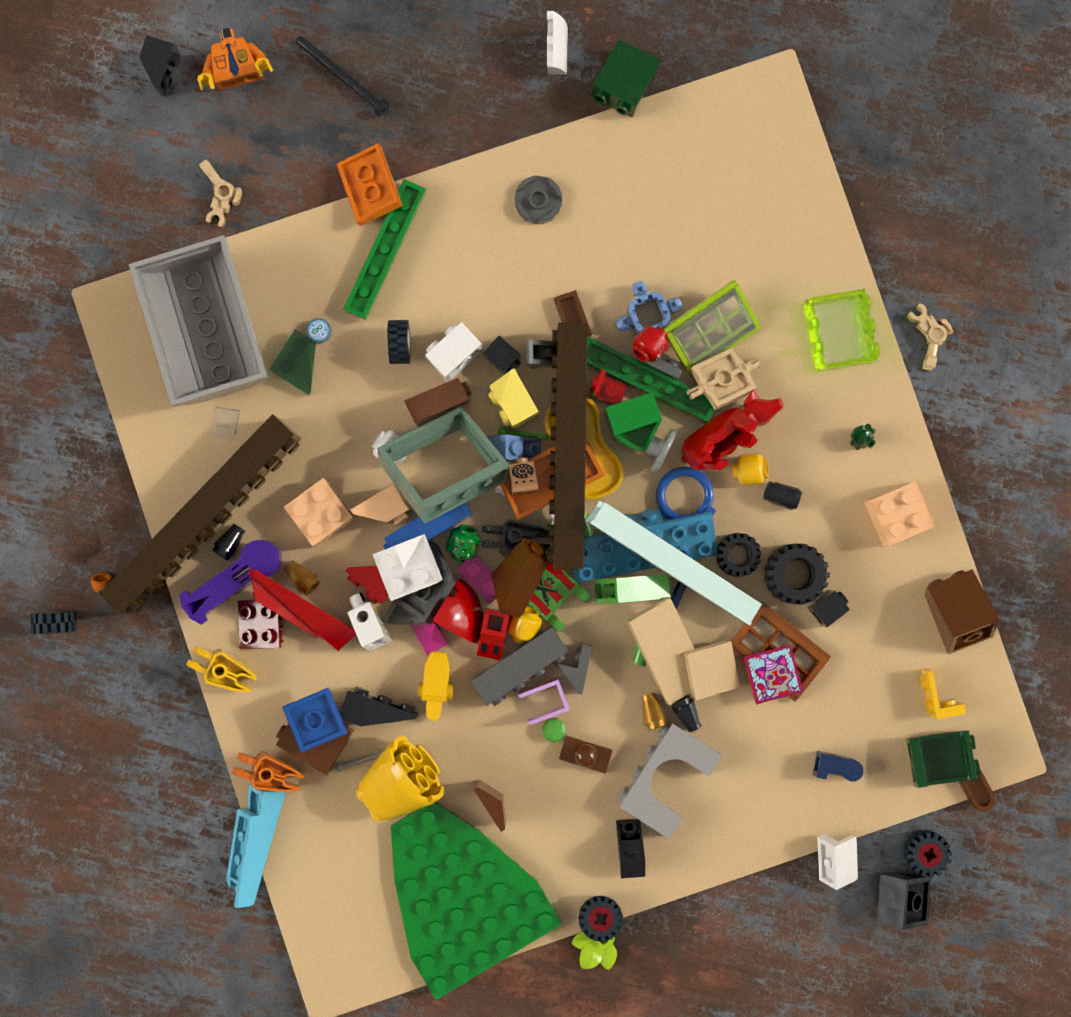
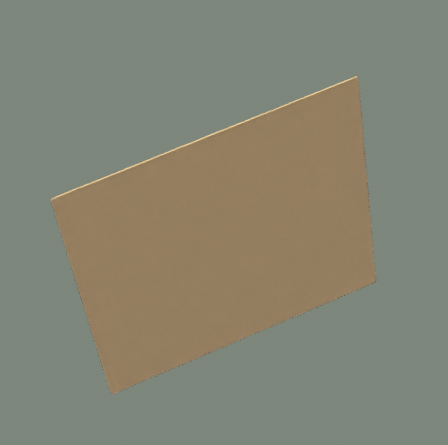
M788 49L642 98L633 117L621 115L612 108L394 181L397 191L403 180L406 179L426 188V193L366 321L344 311L343 308L387 214L359 226L349 199L346 197L226 237L263 362L268 373V378L254 387L202 403L171 406L131 271L128 270L72 290L73 300L152 538L272 414L282 419L301 438L298 442L300 444L298 449L291 455L286 454L282 459L283 464L275 472L270 471L264 477L266 482L259 489H253L248 494L249 499L240 508L238 506L235 507L231 512L232 517L224 525L220 523L214 529L215 535L208 542L205 543L203 541L197 547L199 550L197 554L190 560L185 559L180 565L182 569L173 578L169 576L166 579V583L191 659L206 666L209 659L197 655L193 651L195 646L202 647L211 652L222 648L247 665L257 677L255 681L245 676H239L237 680L249 685L251 691L236 692L207 684L203 673L196 671L240 808L247 809L248 789L251 782L249 779L232 774V770L235 767L251 771L253 764L241 762L237 759L238 753L256 757L258 753L265 751L292 764L304 775V778L287 776L284 779L298 784L300 790L285 793L262 875L309 1017H336L426 986L425 981L410 957L394 882L391 825L410 813L389 821L382 820L381 822H376L371 817L370 810L357 798L356 790L359 788V782L376 759L346 767L341 772H337L333 766L331 771L325 775L276 746L279 740L276 737L278 731L283 724L288 725V720L282 707L327 687L331 690L339 712L348 690H355V687L358 686L369 690L368 695L378 698V695L389 697L392 699L391 703L401 706V703L415 707L414 712L419 713L418 717L413 720L362 727L343 720L344 724L354 729V732L335 764L337 762L346 763L370 756L378 750L384 751L387 745L399 736H406L408 741L415 746L419 743L430 754L441 772L437 776L440 785L444 787V794L436 802L448 811L458 815L459 818L481 830L505 854L538 880L561 919L562 925L509 957L582 931L578 919L580 908L585 901L594 896H606L613 899L620 906L624 918L817 852V837L823 834L837 841L851 835L858 838L968 800L958 782L930 785L922 788L914 787L906 738L969 730V734L974 736L976 749H973L974 759H978L980 770L992 791L1046 772L1042 754L998 629H996L994 637L948 654L925 598L926 588L929 583L937 579H942V581L948 579L952 574L960 570L966 572L973 569L981 586L982 583L798 58L793 49ZM531 176L551 178L559 186L562 193V206L559 214L552 221L545 224H532L525 221L518 214L515 207V194L518 186ZM732 280H735L756 315L761 328L734 346L733 350L744 363L754 358L759 359L758 361H760L761 366L750 371L751 378L757 386L755 392L760 399L773 400L780 397L783 402V409L766 425L757 426L753 433L757 438V443L754 446L743 448L738 445L732 454L724 457L723 459L729 462L722 470H700L708 477L714 490L712 507L716 510L713 515L717 549L719 542L730 534H748L756 539L755 541L759 543V549L762 551L760 556L761 562L758 564V568L749 575L736 577L728 575L724 570H721L719 563L716 561L717 555L696 559L695 561L759 603L764 602L831 657L796 702L787 696L756 705L744 661L734 654L740 687L695 701L699 721L702 726L696 731L688 732L686 726L672 710L673 705L668 706L665 703L647 663L644 667L632 662L636 641L626 620L662 599L596 604L594 580L578 583L591 595V599L587 603L583 602L573 592L554 613L565 624L561 631H557L554 628L568 649V652L565 653L567 658L560 663L577 667L578 662H574L576 648H581L582 643L592 645L582 694H578L560 666L558 664L554 665L552 662L544 667L546 669L544 674L536 679L531 676L525 680L526 686L515 693L513 690H510L504 694L506 699L496 706H493L492 703L486 706L472 685L471 680L500 660L477 656L479 641L477 644H474L439 625L448 645L435 652L447 654L451 668L449 684L453 685V698L448 699L447 704L442 703L441 716L437 722H433L430 719L428 720L426 716L427 702H423L422 697H418L419 682H423L425 663L429 655H426L411 625H389L384 622L392 642L371 652L361 646L357 634L343 648L337 651L320 636L314 638L283 619L280 621V625H283V628H280V630H282V640H284L281 643V648L239 649L238 601L254 600L252 584L238 595L229 597L227 603L221 604L209 615H206L208 621L202 625L189 618L181 607L179 594L185 590H188L190 594L239 560L243 548L248 543L254 540H267L274 543L282 554L280 569L270 576V579L353 629L354 627L348 612L353 610L349 598L355 594L362 593L366 602H371L376 606L383 619L393 602L390 600V597L382 604L379 601L375 604L365 595L367 590L361 585L356 587L347 579L349 574L345 570L348 567L377 566L373 554L385 550L383 547L386 544L384 538L419 517L409 502L406 500L412 510L408 514L409 519L399 525L353 514L356 519L317 547H312L284 506L322 478L329 481L350 511L352 508L394 484L379 464L378 458L373 455L374 448L371 445L381 431L393 430L402 436L404 433L418 428L404 400L446 383L425 356L428 353L426 349L434 341L440 342L446 337L444 333L453 324L458 326L462 322L481 342L483 352L452 380L459 378L461 383L466 381L472 394L468 396L470 402L462 407L485 436L499 435L498 429L506 427L499 414L502 411L499 404L494 406L488 396V393L491 392L489 386L504 374L485 359L483 353L498 336L502 337L521 354L519 359L521 364L516 369V372L539 411L537 418L515 429V431L548 434L545 429L544 419L547 409L551 406V402L556 401V393H551V378H556V369H552V367L530 369L526 359V340L552 341V330H557L558 322L562 323L553 298L576 290L592 333L590 338L634 359L635 354L632 351L634 348L632 342L637 334H635L633 326L630 327V330L622 332L618 331L615 323L618 318L624 315L628 317V307L632 299L637 298L634 297L632 291L634 283L643 281L648 289L647 294L656 291L663 295L665 302H667V299L674 297L680 298L682 308L673 314L669 312L671 316L669 325ZM733 296L718 306V309L724 318L736 310L739 305ZM655 301L635 308L639 323L643 328L658 324L663 319ZM712 310L699 319L697 323L702 332H704L719 320ZM740 311L727 320L726 323L731 332L746 323L747 319L743 312ZM321 318L330 324L332 334L328 341L315 343L308 337L307 326L313 319ZM388 320L409 321L410 364L389 363L387 347ZM691 325L676 336L683 346L698 336L693 325ZM720 325L705 337L710 346H713L726 337L727 334L722 325ZM700 339L685 349V352L690 360H692L707 349ZM669 343V347L664 352L661 360L670 359L679 364L678 368L683 371L678 381L692 388L698 386L693 375H688ZM587 365L586 396L593 400L599 409L602 436L607 446L621 461L624 475L621 485L613 493L600 499L585 500V514L589 513L590 515L598 500L607 503L624 515L638 514L645 510H658L656 489L659 481L667 472L674 468L690 467L688 463H683L681 460L683 455L681 452L685 440L705 425L706 422L655 398L662 421L654 436L665 440L668 432L671 429H675L676 437L658 472L652 473L650 469L655 456H650L645 452L633 451L612 440L603 413L606 407L612 405L592 399L594 392L589 391L594 375H600L601 371ZM605 373V376H606V377H609V378L618 380V379H616V378H614V377H612V376H610V375H608V374ZM627 384L621 402L647 393ZM748 395L714 410L709 421L728 409L743 407L744 400ZM869 423L876 430L873 434L875 445L871 448L866 447L863 449L861 447V449L856 450L854 446L850 445L852 440L851 434L856 427L860 425L865 426ZM511 426L507 427V430H513ZM460 429L407 455L401 464L395 463L422 500L489 466ZM549 435L548 440L541 439L540 454L555 446V442L550 441ZM760 453L764 459L768 460L769 478H765L761 485H741L738 478L733 477V463H737L738 457L742 454ZM678 477L671 481L666 489V502L678 514L687 515L694 513L704 501L703 487L692 477ZM768 481L799 488L802 491V495L797 509L788 510L764 500L763 495ZM916 482L935 527L891 546H883L864 502L907 483ZM495 487L466 502L473 516L455 527L464 524L477 530V534L480 536V544L476 555L494 572L506 557H503L499 549L481 547L484 540L499 541L500 534L483 533L482 526H502L507 520L511 519L537 525L549 531L548 524L552 523L549 505L517 520L506 497H500V494L495 493ZM661 513L663 521L669 520ZM234 523L245 530V533L234 557L231 556L229 561L214 553L212 549L215 546L214 543ZM592 526L594 535L603 533ZM451 528L431 541L439 546L455 582L461 578L471 586L456 570L464 562L454 561L446 551V542L450 531L453 529ZM549 537L533 538L535 542L550 544L549 549H553V542ZM795 543L808 544V546L818 549L817 552L822 553L825 557L823 558L824 562H828L827 572H830V578L826 580L828 586L822 590L824 593L820 597L830 590L840 591L847 598L849 603L846 605L850 610L826 628L820 625L808 609L815 601L803 605H795L775 598L772 595V591L767 588V581L764 580V575H766L764 568L769 562L767 559L774 554L776 549ZM736 545L730 550L729 556L733 563L742 564L747 560L748 553L743 546ZM293 560L317 575V579L320 581L318 587L307 596L304 593H299L284 572L285 566ZM791 560L785 566L784 579L790 587L795 589L801 588L809 579V569L802 560ZM656 567L606 578L660 575L667 573L663 572L662 570ZM564 570L575 580L573 570ZM668 575L671 583V598L678 581ZM686 587L676 609L694 649L724 640L731 641L744 624L688 587ZM474 589L480 599L483 615L486 608L499 610L497 598L489 605ZM540 614L539 617L542 620V625L538 635L552 626ZM368 615L364 617L363 622L368 619ZM762 618L753 627L767 640L776 631L774 627ZM506 631L501 660L524 645L513 641L508 631ZM751 632L742 641L754 653H758L765 645ZM781 633L772 643L776 647L791 644L792 650L796 647L794 643ZM801 649L794 656L796 663L807 672L816 662ZM927 668L933 671L939 705H941L940 701L955 699L956 702L965 705L966 714L942 719H935L930 714H927L924 701L927 700L926 691L922 689L920 684L921 670ZM798 671L801 680L805 675ZM558 677L570 710L548 718H558L564 722L566 734L561 741L552 743L545 739L542 727L546 720L529 725L528 719L564 705L557 685L519 698L518 692ZM655 693L668 718L665 719L667 726L671 721L719 752L722 758L710 776H707L689 763L677 759L665 761L655 769L651 777L652 794L660 802L679 813L683 819L670 839L640 821L645 853V877L621 879L616 820L637 818L619 807L618 803L620 800L617 797L623 787H629L633 781L631 775L638 765L642 767L646 760L644 755L651 744L655 746L659 740L657 734L662 727L648 731L647 725H644L641 696ZM568 735L612 749L606 774L560 760L559 756L565 736ZM817 751L855 759L863 766L862 777L855 782L831 773L827 774V779L815 777L813 769ZM479 780L503 793L506 827L502 832L474 791L475 783Z

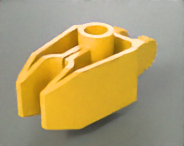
M195 646L193 651L197 655L209 659V661L204 666L195 660H188L186 665L203 673L207 684L236 692L251 691L249 685L237 680L239 676L257 680L256 675L247 665L222 648L211 652L202 647Z
M442 652L430 653L425 663L423 682H419L418 697H422V701L427 702L426 716L428 720L430 719L433 722H437L441 716L442 703L447 704L448 699L453 698V685L449 684L451 668L447 654Z

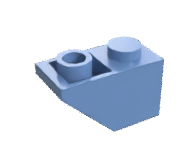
M513 435L486 436L507 462H513V459L528 458L529 460L540 454L541 439Z

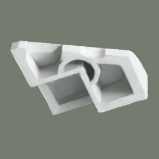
M547 11L548 75H567L568 26L559 14L554 11Z

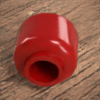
M646 326L633 339L632 345L634 348L632 351L638 359L645 363L648 361L656 362L669 347L668 335L659 326L656 328Z

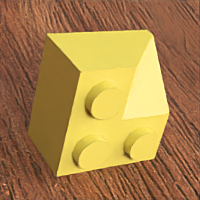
M515 369L510 370L489 386L491 392L488 393V396L494 406L499 404L502 410L499 414L506 428L511 426L515 430L538 417L539 411Z

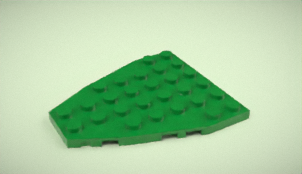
M438 802L415 810L391 825L394 882L410 957L435 1000L562 925L561 919L535 877L528 874L520 867V864L505 854L481 830L468 824L452 811L443 808Z

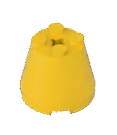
M399 736L387 745L360 780L356 796L370 810L371 817L376 822H381L382 820L389 821L432 805L442 798L444 787L440 785L437 776L441 772L430 754L419 743L415 746L408 741L406 736Z

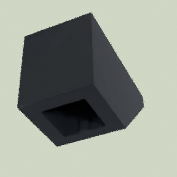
M146 35L139 59L154 88L160 95L165 96L166 91L172 86V73L174 67L176 68L179 65L180 53L173 43Z
M616 820L621 879L645 877V853L640 820Z

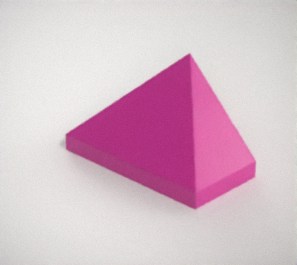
M432 621L430 625H411L426 655L448 645L437 623Z

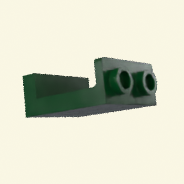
M618 39L593 84L590 96L599 104H606L614 108L621 115L633 117L651 80L655 78L661 60Z
M969 730L906 738L914 787L922 788L930 785L978 780L977 774H980L978 759H974L973 749H976L974 736L969 734Z

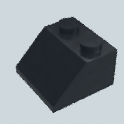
M899 872L881 874L878 882L877 923L900 930L928 925L932 877Z

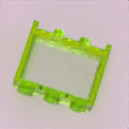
M865 289L811 297L802 303L815 373L872 364L878 361L880 348L874 339L875 322L870 318L871 300L869 295H866Z

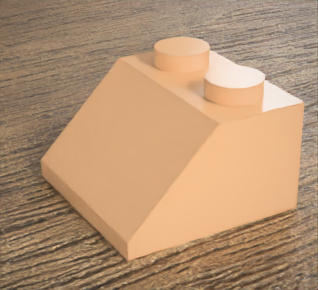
M392 484L352 508L351 512L358 516L399 525L409 519L408 514L412 510L397 486Z

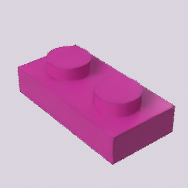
M477 555L471 560H466L456 569L489 605L496 599L491 577L493 572Z

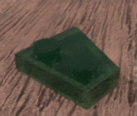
M295 329L269 370L307 395H310L316 342Z

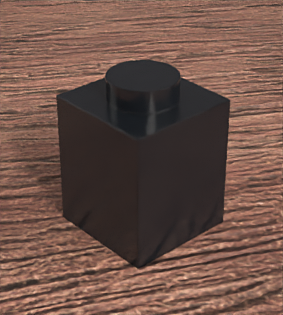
M500 336L483 353V357L504 375L512 369L516 370L521 364L519 361L521 354Z
M835 590L828 591L808 607L820 625L826 628L850 610L846 605L849 603L842 592H836Z

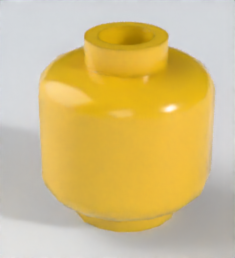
M760 453L742 454L738 457L737 463H733V477L738 478L743 486L761 485L765 478H769L768 460L764 459Z
M527 606L520 618L511 615L507 631L512 636L511 639L513 641L525 644L526 641L529 642L537 637L542 625L539 612Z

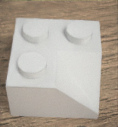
M462 322L458 326L456 324L450 326L444 333L446 337L440 342L434 341L426 349L428 351L425 355L427 360L446 382L451 381L483 352L481 342Z
M425 534L373 554L391 601L443 580Z

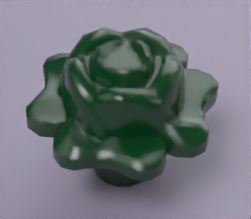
M869 423L865 426L860 425L856 427L851 434L852 440L850 445L854 446L856 450L861 449V447L863 449L873 447L875 445L873 434L876 430Z

